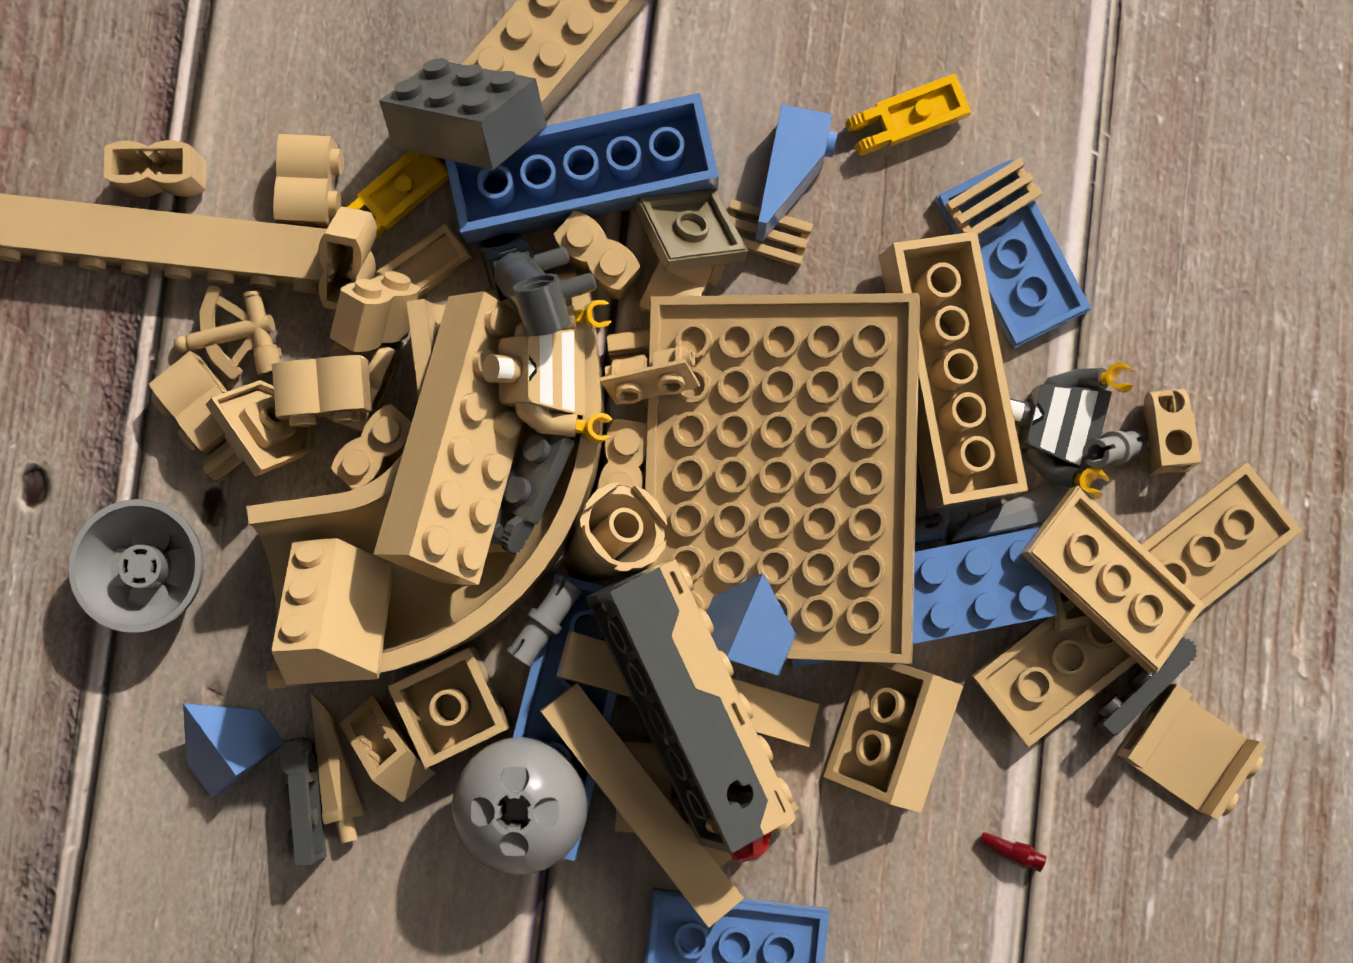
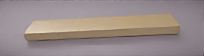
M568 632L556 677L632 698L606 641L575 632ZM732 679L737 692L742 693L751 705L753 718L750 720L757 734L802 747L810 746L819 708L818 703Z
M577 682L540 710L708 928L744 899L706 848L700 845L698 838Z

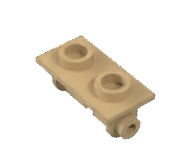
M680 345L675 348L653 352V366L647 367L645 355L613 360L612 365L605 367L606 376L600 377L601 384L616 405L624 403L633 404L647 398L666 394L675 395L685 390L699 388L700 383L690 366L695 365L693 350L691 348L684 349Z

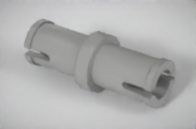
M1132 429L1126 432L1115 430L1105 433L1100 439L1089 440L1085 443L1082 454L1083 457L1093 455L1094 458L1085 461L1091 467L1099 468L1106 464L1118 466L1128 462L1131 457L1141 456L1147 449V440L1137 441L1138 438L1144 436L1139 430Z
M559 576L557 582L538 609H531L528 614L531 619L507 651L531 668L533 661L552 634H559L562 629L559 624L583 592Z

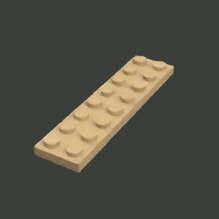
M1245 462L1233 469L1140 544L1205 604L1203 607L1205 609L1303 530L1249 463ZM1079 608L1065 610L1066 619L1085 615ZM1055 616L1044 618L971 675L972 679L1026 747H1030L1137 662L1095 622L1059 631L1055 628Z

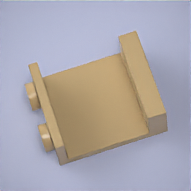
M1171 683L1149 704L1116 755L1203 816L1218 821L1221 815L1226 816L1235 807L1239 798L1237 791L1245 779L1252 778L1260 769L1263 763L1261 755L1267 746L1260 741L1247 739L1190 699L1192 694L1178 684Z

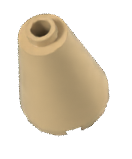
M610 483L597 489L586 500L566 550L567 566L575 576L584 580H593L638 571L656 561L666 546L664 528L667 526V521L658 501L646 490L638 486L631 488L619 485L620 483Z

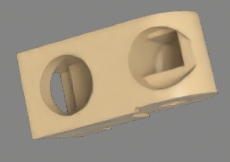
M1176 389L1147 392L1144 400V417L1148 427L1151 456L1148 458L1150 475L1189 472L1201 463L1194 414L1191 411L1190 400L1186 390Z

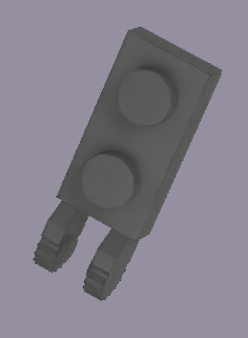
M531 428L507 480L490 543L497 544V542H501V548L510 554H516V552L523 549V546L526 545L525 541L528 540L534 525H538L575 445L573 440L565 436L537 433Z
M1185 637L1181 638L1158 672L1148 673L1142 667L1129 680L1134 687L1123 698L1115 694L1098 710L1102 718L1094 726L1104 736L1118 735L1190 665V661H1194V657H1197L1196 652H1198L1196 650L1197 646L1193 644L1194 641L1191 642L1189 639H1185Z
M299 737L286 740L285 743L281 744L282 746L279 748L280 753H278L280 755L279 768L289 775L288 784L284 788V803L286 809L291 813L292 829L288 832L287 844L289 853L294 856L295 867L312 865L327 857L325 831L321 816L323 813L315 743L313 744L312 740H309L308 737Z

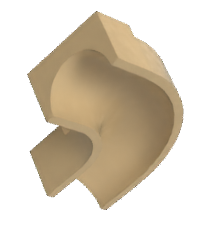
M591 292L565 300L566 306L574 305L575 310L583 309L588 302L593 301ZM425 299L406 301L418 399L446 305L434 304ZM510 302L505 303L506 305L514 309ZM593 308L591 315H592V318L595 320L594 308ZM578 323L577 328H585V416H578V419L587 420L597 413H605L603 385L600 381L603 373L597 329L588 326L586 323ZM524 421L510 473L531 430V427ZM594 421L592 425L593 431L597 435L603 436L604 423ZM576 433L575 437H567L573 440L575 445L538 525H534L528 540L525 541L526 545L516 554H510L509 552H490L487 554L479 585L443 584L378 557L391 563L394 569L380 673L408 668L429 661L473 641L505 619L534 592L552 571L570 543L586 500L591 496L597 478L603 442L592 443L582 433ZM402 454L384 474L360 488L337 494L246 506L248 524L258 533L268 559L274 587L277 619L292 541L338 538L373 555ZM275 659L270 669L266 671L268 690L305 685H286Z

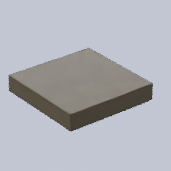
M716 189L637 198L634 209L665 272L745 261L748 250Z

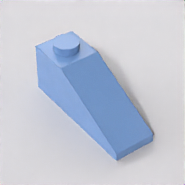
M781 104L755 240H765L820 173L824 156L832 158L837 138V132L829 131L832 114Z

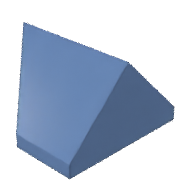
M761 573L713 596L706 613L713 624L714 632L711 636L718 651H723L731 661L778 676L797 633L792 628L764 573Z
M183 703L186 763L212 798L218 796L281 748V744L284 743L260 709Z

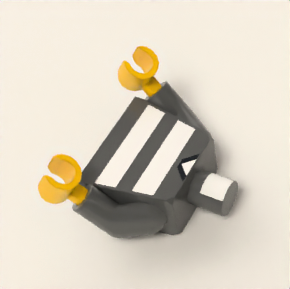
M1121 362L1114 363L1107 370L1105 368L1074 369L1048 377L1044 384L1032 390L1029 403L1010 398L1015 426L1022 428L1019 447L1026 452L1027 461L1046 481L1069 488L1079 486L1092 499H1100L1103 496L1099 490L1090 488V484L1095 479H1103L1105 481H1110V479L1103 470L1091 467L1085 462L1094 457L1093 455L1083 457V447L1089 440L1101 438L1112 391L1105 389L1110 385L1119 392L1126 393L1131 391L1133 388L1131 384H1117V376L1124 371L1133 372L1134 369Z

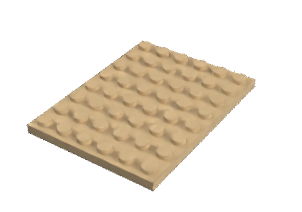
M919 293L651 296L649 367L653 366V352L682 345L684 349L691 348L693 350L695 365L690 366L700 383L699 388L685 390L679 394H666L648 398L645 490L658 501L667 521V526L664 528L665 549L651 565L676 559L678 565L683 566L688 571L694 585V590L691 593L698 608H702L705 612H707L713 596L764 573L792 628L797 633L787 656L788 659L912 663L920 326Z

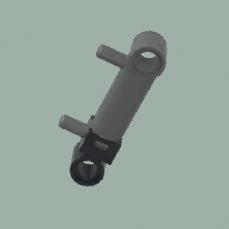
M512 233L495 236L479 245L490 288L494 290V294L500 301L507 299L518 312L525 334L528 336H544L567 327L571 322L565 300L595 291L597 288L595 278L591 273L561 282L558 275L544 273L545 270L569 262L568 251L563 246L533 255L531 246L525 240H521L519 234Z

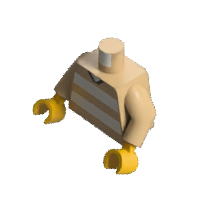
M594 300L588 302L583 309L575 310L574 305L567 306L571 323L560 331L544 336L526 335L521 322L516 326L514 337L501 338L498 343V355L490 354L484 359L482 365L484 379L487 382L499 383V400L502 405L515 408L517 416L537 433L575 437L576 433H582L592 443H601L610 438L607 435H597L592 428L594 421L601 423L611 422L612 418L609 415L597 413L587 420L578 419V416H585V328H577V324L586 323L592 328L608 326L612 320L598 323L591 315L592 309L596 305L609 304L607 301Z

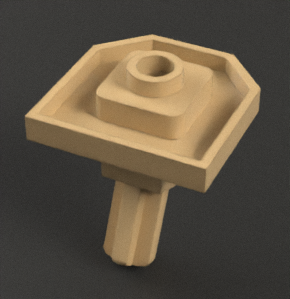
M259 380L211 397L205 404L225 432L224 437L227 440L202 462L204 473L214 481L221 480L243 461H245L254 476L257 477L304 457L310 450L312 426L289 427V420L276 417L274 387L271 384Z

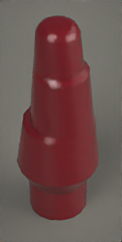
M986 832L982 833L979 840L982 845L990 848L992 852L1021 868H1031L1041 872L1047 856L1036 852L1031 845L1018 841L1013 843Z

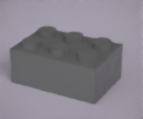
M443 58L426 62L423 65V69L409 79L397 83L393 91L379 100L394 148L494 170L547 126L536 78L516 75L513 71L499 72L483 69L479 65L451 63Z

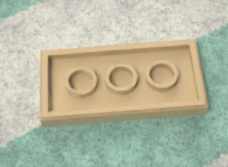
M1079 486L1068 490L1021 552L1023 557L1148 673H1155L1160 670L1205 606L1201 600Z

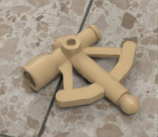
M217 285L209 286L199 311L200 331L190 333L187 337L179 336L174 340V348L180 353L188 352L190 349L194 351L206 348L211 361L231 379H237L241 376L242 370L239 364L250 350H253L257 375L272 373V364L282 362L281 348H277V345L273 344L270 332L275 331V323L273 317L265 313L260 290L243 293L246 312L222 297L221 287ZM218 305L243 321L216 327L215 313ZM246 338L232 359L224 353L221 344Z

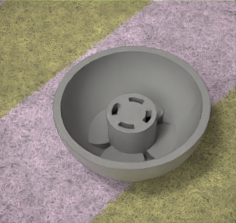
M124 500L104 507L82 526L70 550L68 563L69 581L79 605L99 624L120 632L138 633L151 631L174 621L187 610L196 598L204 576L203 549L194 529L173 509L150 500ZM156 560L157 568L154 573V561Z
M528 737L503 739L479 751L462 770L452 799L453 822L464 847L483 865L495 871L512 875L537 873L562 860L579 840L586 823L588 811L586 787L579 770L571 759L555 746L545 741ZM502 800L505 801V802H507V803H506V806H505L506 813H504V804H505V803H503ZM524 819L525 824L523 822H512V820L520 821Z

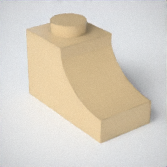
M374 695L340 723L342 730L372 781L400 802H404L436 774L432 766L425 769L412 739L398 725L384 704Z

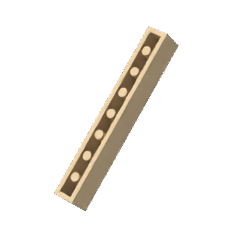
M0 194V260L20 262L21 256L36 257V262L49 266H63V261L66 260L79 262V267L94 271H105L106 265L121 266L122 272L140 276H147L149 270L164 271V276L178 280H191V274L207 276V281L223 285H233L234 279L250 280V286L261 289L273 290L276 289L277 284L293 285L292 290L300 293L319 294V281L324 269L319 260L318 248L320 240L326 231L323 228Z

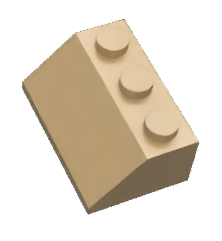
M338 538L292 541L271 650L286 685L379 679L394 570L391 563Z
M862 662L824 777L890 805L921 813L963 685L901 663Z

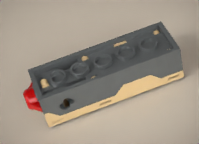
M676 559L650 565L586 596L585 599L700 845L728 852L732 859L737 862H747L767 851L772 830L796 817L790 806V803L793 802V797L784 780L780 777L777 778L770 763L773 760L770 746L761 735H757L750 720L753 718L750 703L742 693H738L731 679V676H733L731 662L726 654L721 650L718 651L711 636L714 628L708 614L702 608H698L691 593L694 590V585L688 571L683 566H679Z

